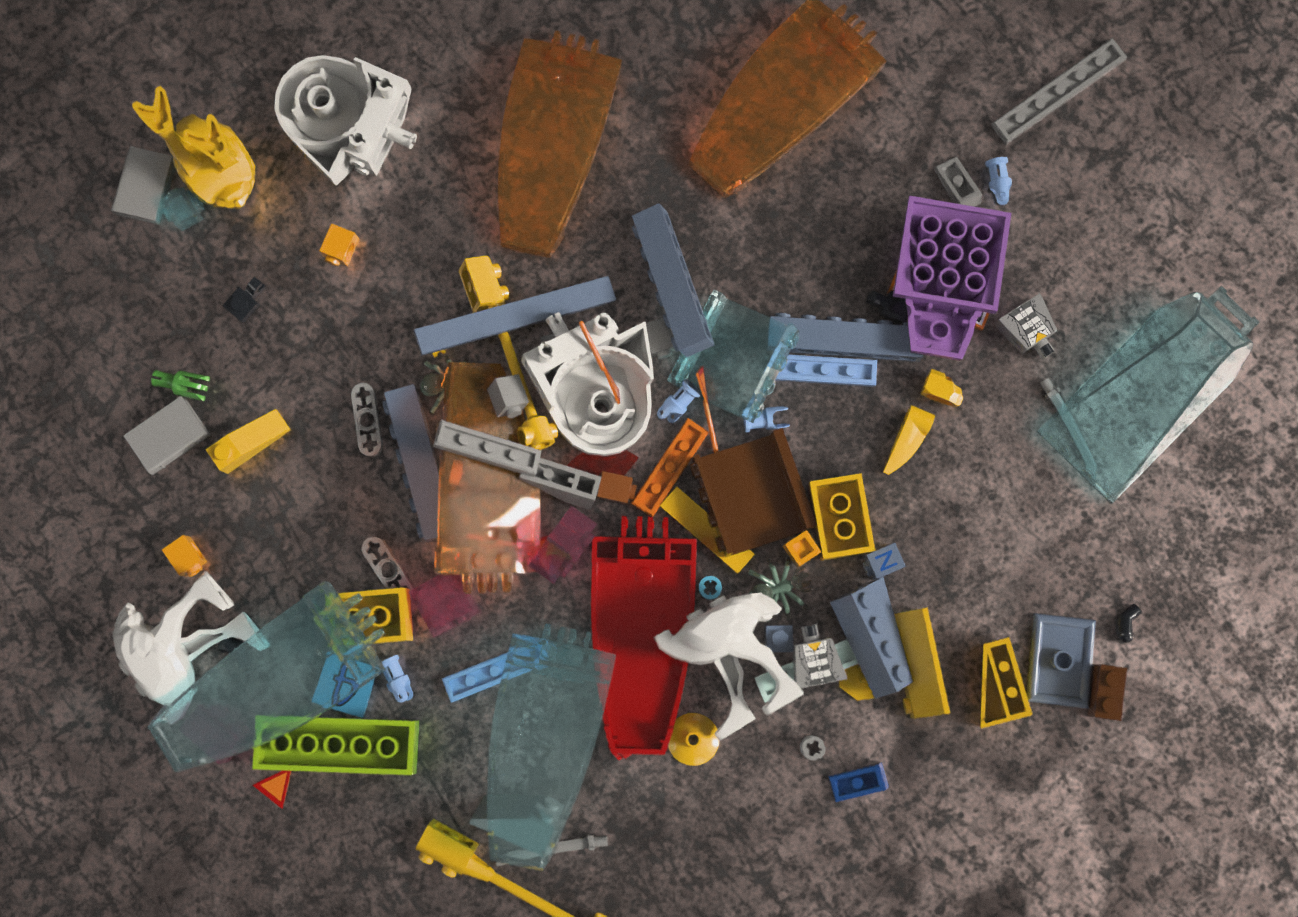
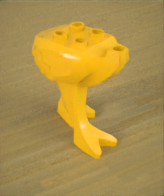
M161 86L155 89L153 106L143 105L138 101L132 104L133 109L145 124L164 139L173 156V164L178 175L201 202L217 208L241 209L244 207L255 183V165L231 127L219 123L212 114H208L206 120L197 117L195 114H189L176 124L175 131L166 91Z

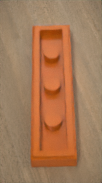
M687 418L631 504L650 517H654L660 505L666 499L709 434V431Z

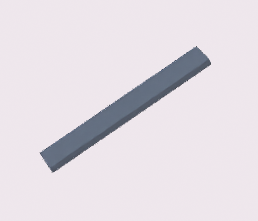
M609 276L417 328L413 332L421 356L541 323L551 315L555 317L554 314L560 312L562 317L615 302L616 297Z

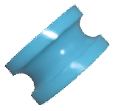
M706 576L699 583V593L705 599L717 598L722 590L720 580L714 576ZM706 581H709V583L714 581L717 584L715 586L717 592L714 595H711V592L709 595L704 593L706 588L704 583Z

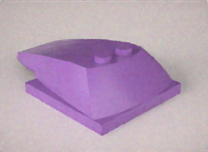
M915 196L908 197L893 296L906 299L911 353L960 361L964 357L975 329L974 326L977 319L981 317L982 312L996 314L998 311L1011 213Z

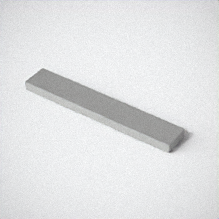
M1111 38L991 124L992 128L1007 145L1127 59V56L1114 39Z

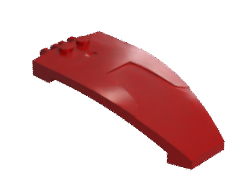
M622 516L621 536H592L591 626L593 655L604 730L610 751L613 754L665 755L674 730L682 697L688 662L674 659L660 650L654 637L668 629L675 636L682 626L689 622L687 616L694 613L697 538H668L669 517H663L662 520L663 537H652L654 529L653 517H648L647 537H642L643 516H637V537L627 536V516Z

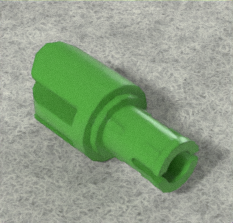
M159 370L153 372L152 376L161 378V380L151 378L153 386L172 389L173 394L177 396L205 401V396L186 391L189 388L207 392L208 386L189 382V378L210 382V376L186 371H178L176 374Z

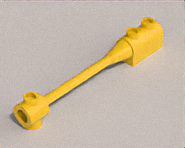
M488 256L464 259L458 271L473 313L506 304L505 301L509 299L508 288L506 285L500 286L497 279L501 277L500 265L498 263L492 264ZM509 333L498 334L512 375L519 374L529 403L524 408L528 419L517 430L519 443L538 450L545 449L555 443L554 438L558 437L557 425L554 422L548 423L547 417L537 415Z
M434 818L427 825L416 846V850L420 852L418 858L422 862L432 864L435 860L443 865L441 871L450 877H455L458 873L491 882L552 917H574L494 872L493 868L474 854L479 843ZM596 913L594 917H608V916H606V915H604V914H601V913Z

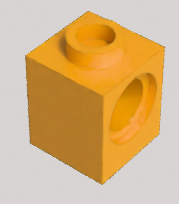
M331 223L319 251L325 257L324 261L337 267H339V264L348 266L359 238L355 232Z
M807 530L783 546L797 568L821 553Z
M182 535L162 549L180 576L192 577L198 574L203 569L202 565L207 562L190 536Z

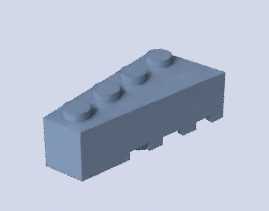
M884 577L865 583L830 602L875 699L898 692L913 682Z

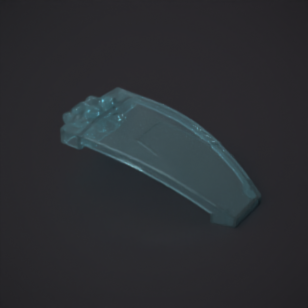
M323 581L302 596L303 599L234 649L171 704H164L147 727L173 770L181 772L210 764L279 738L322 715L384 672L386 669L371 644L385 635L383 629L376 630L366 638L363 631L376 622V618L373 615L359 624L357 622L371 613L369 607H365L354 615H351L349 611L350 608L362 600L360 593L343 602L332 584Z
M545 624L542 638L519 634L512 635L495 704L487 775V823L490 860L544 871L557 848L558 841L585 778L599 734L616 660V654L589 648L592 635L590 632H586V635H584L583 647L574 645L577 636L576 629H571L568 643H563L566 627H561L558 631L557 641L548 640L551 633V624Z

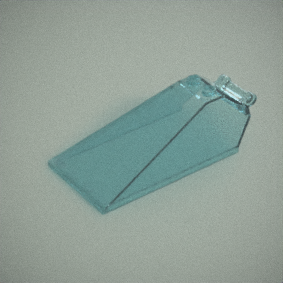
M1220 286L1208 299L1200 292H1192L1160 307L1036 431L1110 504H1113L1236 378L1252 351L1253 342L1246 335L1260 321L1254 316L1250 317L1226 294L1227 290L1223 286ZM1217 301L1243 324L1241 329L1235 326L1214 306Z

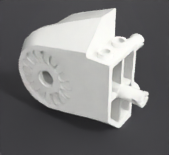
M321 55L300 61L292 66L281 78L275 93L274 108L279 124L301 152L335 186L353 170V167H355V171L362 175L368 176L370 173L377 176L393 142L399 143L408 149H412L414 145L411 143L416 142L417 134L400 128L405 119L409 102L410 84L408 80L356 57L354 58V64L342 58ZM328 102L325 106L320 107L322 103Z
M560 312L555 313V317L551 315L545 321L556 338L546 341L544 344L542 343L540 346L524 353L521 362L551 418L557 425L560 434L573 447L590 455L608 456L619 454L634 445L642 436L651 415L650 384L654 377L646 322L619 335L617 334L619 330L615 321L606 313H601L600 316L597 315L596 318L584 323L604 365L619 389L620 404H617L604 371H601L580 326L569 331ZM596 404H603L606 406L607 412L601 413L594 406Z

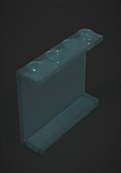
M713 289L703 309V313L715 345L689 357L681 353L667 381L679 389L682 386V381L687 379L701 392L696 372L700 366H703L708 403L754 423L755 419L759 418L763 412V403L767 395H770L775 388V379L779 371L782 372L787 364V356L791 348L793 349L797 345L800 331L792 323L786 325L727 299L723 293ZM701 392V395H700L699 399L704 400L703 395H702V392Z

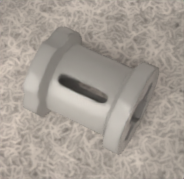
M806 736L800 743L802 755L809 760L822 758L825 754L826 748L823 740L819 737ZM815 740L817 741L816 746L819 748V751L812 752L809 755V749L806 748L807 743L812 744Z

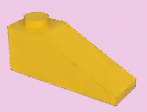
M275 409L227 434L205 450L218 469L229 474L291 431L278 410Z

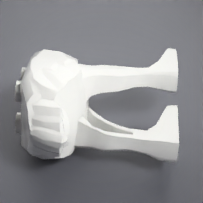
M204 572L194 582L180 601L164 611L161 622L156 627L146 625L142 612L136 611L134 605L127 603L119 612L114 625L113 640L117 658L120 660L118 663L119 667L126 675H131L137 682L135 687L142 696L145 697L147 695L149 699L167 707L162 714L171 725L184 718L191 704L195 688V671L192 661L214 644L230 637L242 639L259 651L271 645L245 612L239 614L224 627L218 629H199L190 636L181 638L184 618L198 600H206L223 611L234 606L233 601L208 572Z
M762 593L735 596L726 599L724 595L709 604L711 606L710 610L703 613L702 609H699L688 615L687 619L689 622L685 623L675 636L668 629L654 637L659 649L674 659L698 665L714 662L727 685L732 702L728 716L714 733L719 741L755 719L743 698L742 683L744 672L738 658L760 664L776 681L774 693L762 707L766 715L771 714L804 694L797 683L779 666L771 649L760 644L752 634L759 621L766 622L771 620L772 616L777 615L782 609L774 599Z

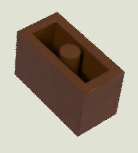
M1093 664L1090 704L1087 716L1121 721L1127 668Z

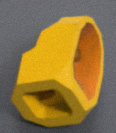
M934 369L929 371L921 390V395L948 406L958 407L961 405L963 400L962 390L954 384L952 378Z

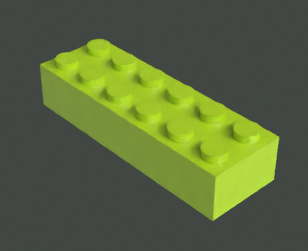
M256 715L252 769L414 775L417 773L419 720Z

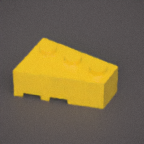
M1010 637L983 643L980 729L1033 715Z

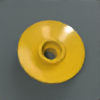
M699 713L681 715L675 721L668 748L673 757L685 765L697 766L704 764L715 755L718 749L719 740L714 734L717 728L712 720L705 715ZM692 734L698 736V742L695 745L688 742V738Z

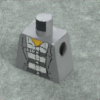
M1040 293L1001 317L994 324L1022 354L1034 347L1040 358L1044 359L1055 351L1047 338L1052 336L1057 331V328Z
M817 624L801 627L804 642L793 644L794 681L800 688H806L847 679L832 638L820 639Z

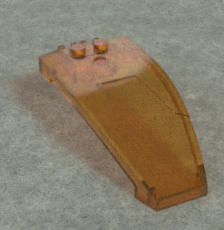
M820 0L805 1L756 50L724 94L703 131L688 164L724 198L747 188L750 181L771 167L816 131L885 66L887 60L870 45L877 32L873 30L863 38L859 35L866 25L863 20L854 28H851L858 20V15L853 14L846 22L840 18L846 13L848 8L845 4H842L833 12Z
M555 30L552 43L527 38L523 40L505 107L498 167V208L501 247L551 258L564 238L565 228L590 172L622 70V59L598 53L600 40L594 39L591 51L583 50L586 42L585 37L580 36L576 48H573L575 34H570L567 39V45L564 46L559 44L561 41V31Z
M448 362L441 388H445L443 421L515 443H519L517 430L525 422L523 412L513 418H508L507 416L497 417L487 389L495 378L507 376L501 363ZM441 449L438 496V547H435V573L440 575L463 574L462 586L465 594H471L473 590V574H477V587L480 594L486 593L487 588L490 593H496L498 573H502V590L504 593H509L512 589L513 573L540 572V490L520 480L521 473Z

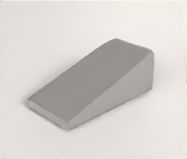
M957 156L934 167L952 203L974 207L981 203L982 193Z

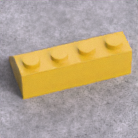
M928 607L894 614L913 681L904 687L906 698L903 699L905 713L910 714V717L913 719L950 714Z

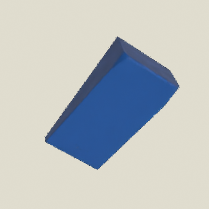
M882 762L829 776L836 802L885 791L889 788Z

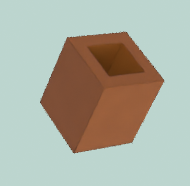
M602 471L597 499L628 505L629 499L634 500L637 485L632 484V477Z

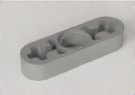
M359 383L351 391L358 448L365 456L376 457L383 450L376 392L369 384ZM362 389L370 393V396L366 397V404L368 406L372 405V409L362 408L358 410V407H364L362 399L357 398V395L361 394ZM366 413L374 416V423L369 427H363L360 423L362 415ZM376 430V434L371 433V439L377 443V446H374L373 451L370 452L368 448H364V445L369 442L368 435H362V432Z
M378 537L367 538L362 544V553L385 589L398 588L396 584H392L390 587L388 582L396 580L401 575L402 579L398 580L402 587L407 586L410 589V599L412 600L415 588L385 541ZM371 542L380 544L378 552L381 556L388 555V558L380 560L377 565L374 562L379 560L375 553L369 554L368 552L371 549ZM388 562L395 566V573L389 578L382 574V566Z

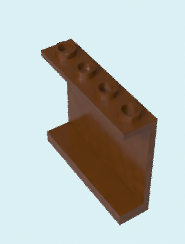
M783 428L772 431L769 436L703 457H700L699 454L694 456L693 464H690L691 472L694 479H699L702 487L698 489L702 503H707L710 511L707 513L708 522L711 528H716L718 537L715 538V542L719 552H724L725 558L803 533L806 530H812L817 526Z

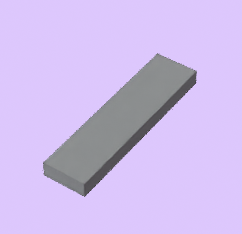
M443 420L439 422L433 447L531 477H534L537 473L541 450Z

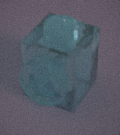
M184 187L170 190L161 199L165 206L162 209L164 216L169 222L173 221L174 225L181 231L204 220L200 213L204 211L202 203L190 190L187 191Z

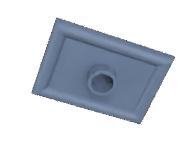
M1033 613L1027 686L1029 702L1089 709L1096 620Z

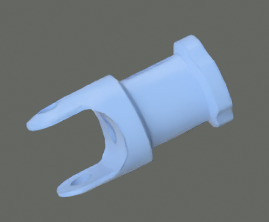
M996 157L985 162V166L989 169L991 180L989 188L996 195V201L1000 205L1008 203L1009 190L1012 186V179L1008 177L1007 157Z
M684 379L679 390L674 395H670L658 409V418L665 419L667 417L670 423L676 422L687 411L686 407L695 397H700V390L689 380Z
M765 407L764 410L752 412L743 410L745 432H750L751 429L766 428L767 430L789 427L790 424L773 423V414L776 411L787 410L788 407Z
M394 655L377 664V667L381 668L388 682L386 684L388 690L393 693L398 702L402 703L412 699L413 691L408 675L404 674L398 662L399 656Z

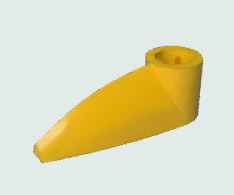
M910 405L884 466L883 473L891 474L913 456L929 433L935 419L934 414Z

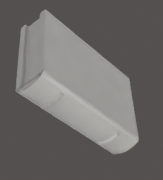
M129 146L111 212L119 216L159 225L175 171L173 156Z
M180 396L123 436L147 472L154 475L161 469H165L167 465L196 445H200V442L208 438L210 433L187 399Z

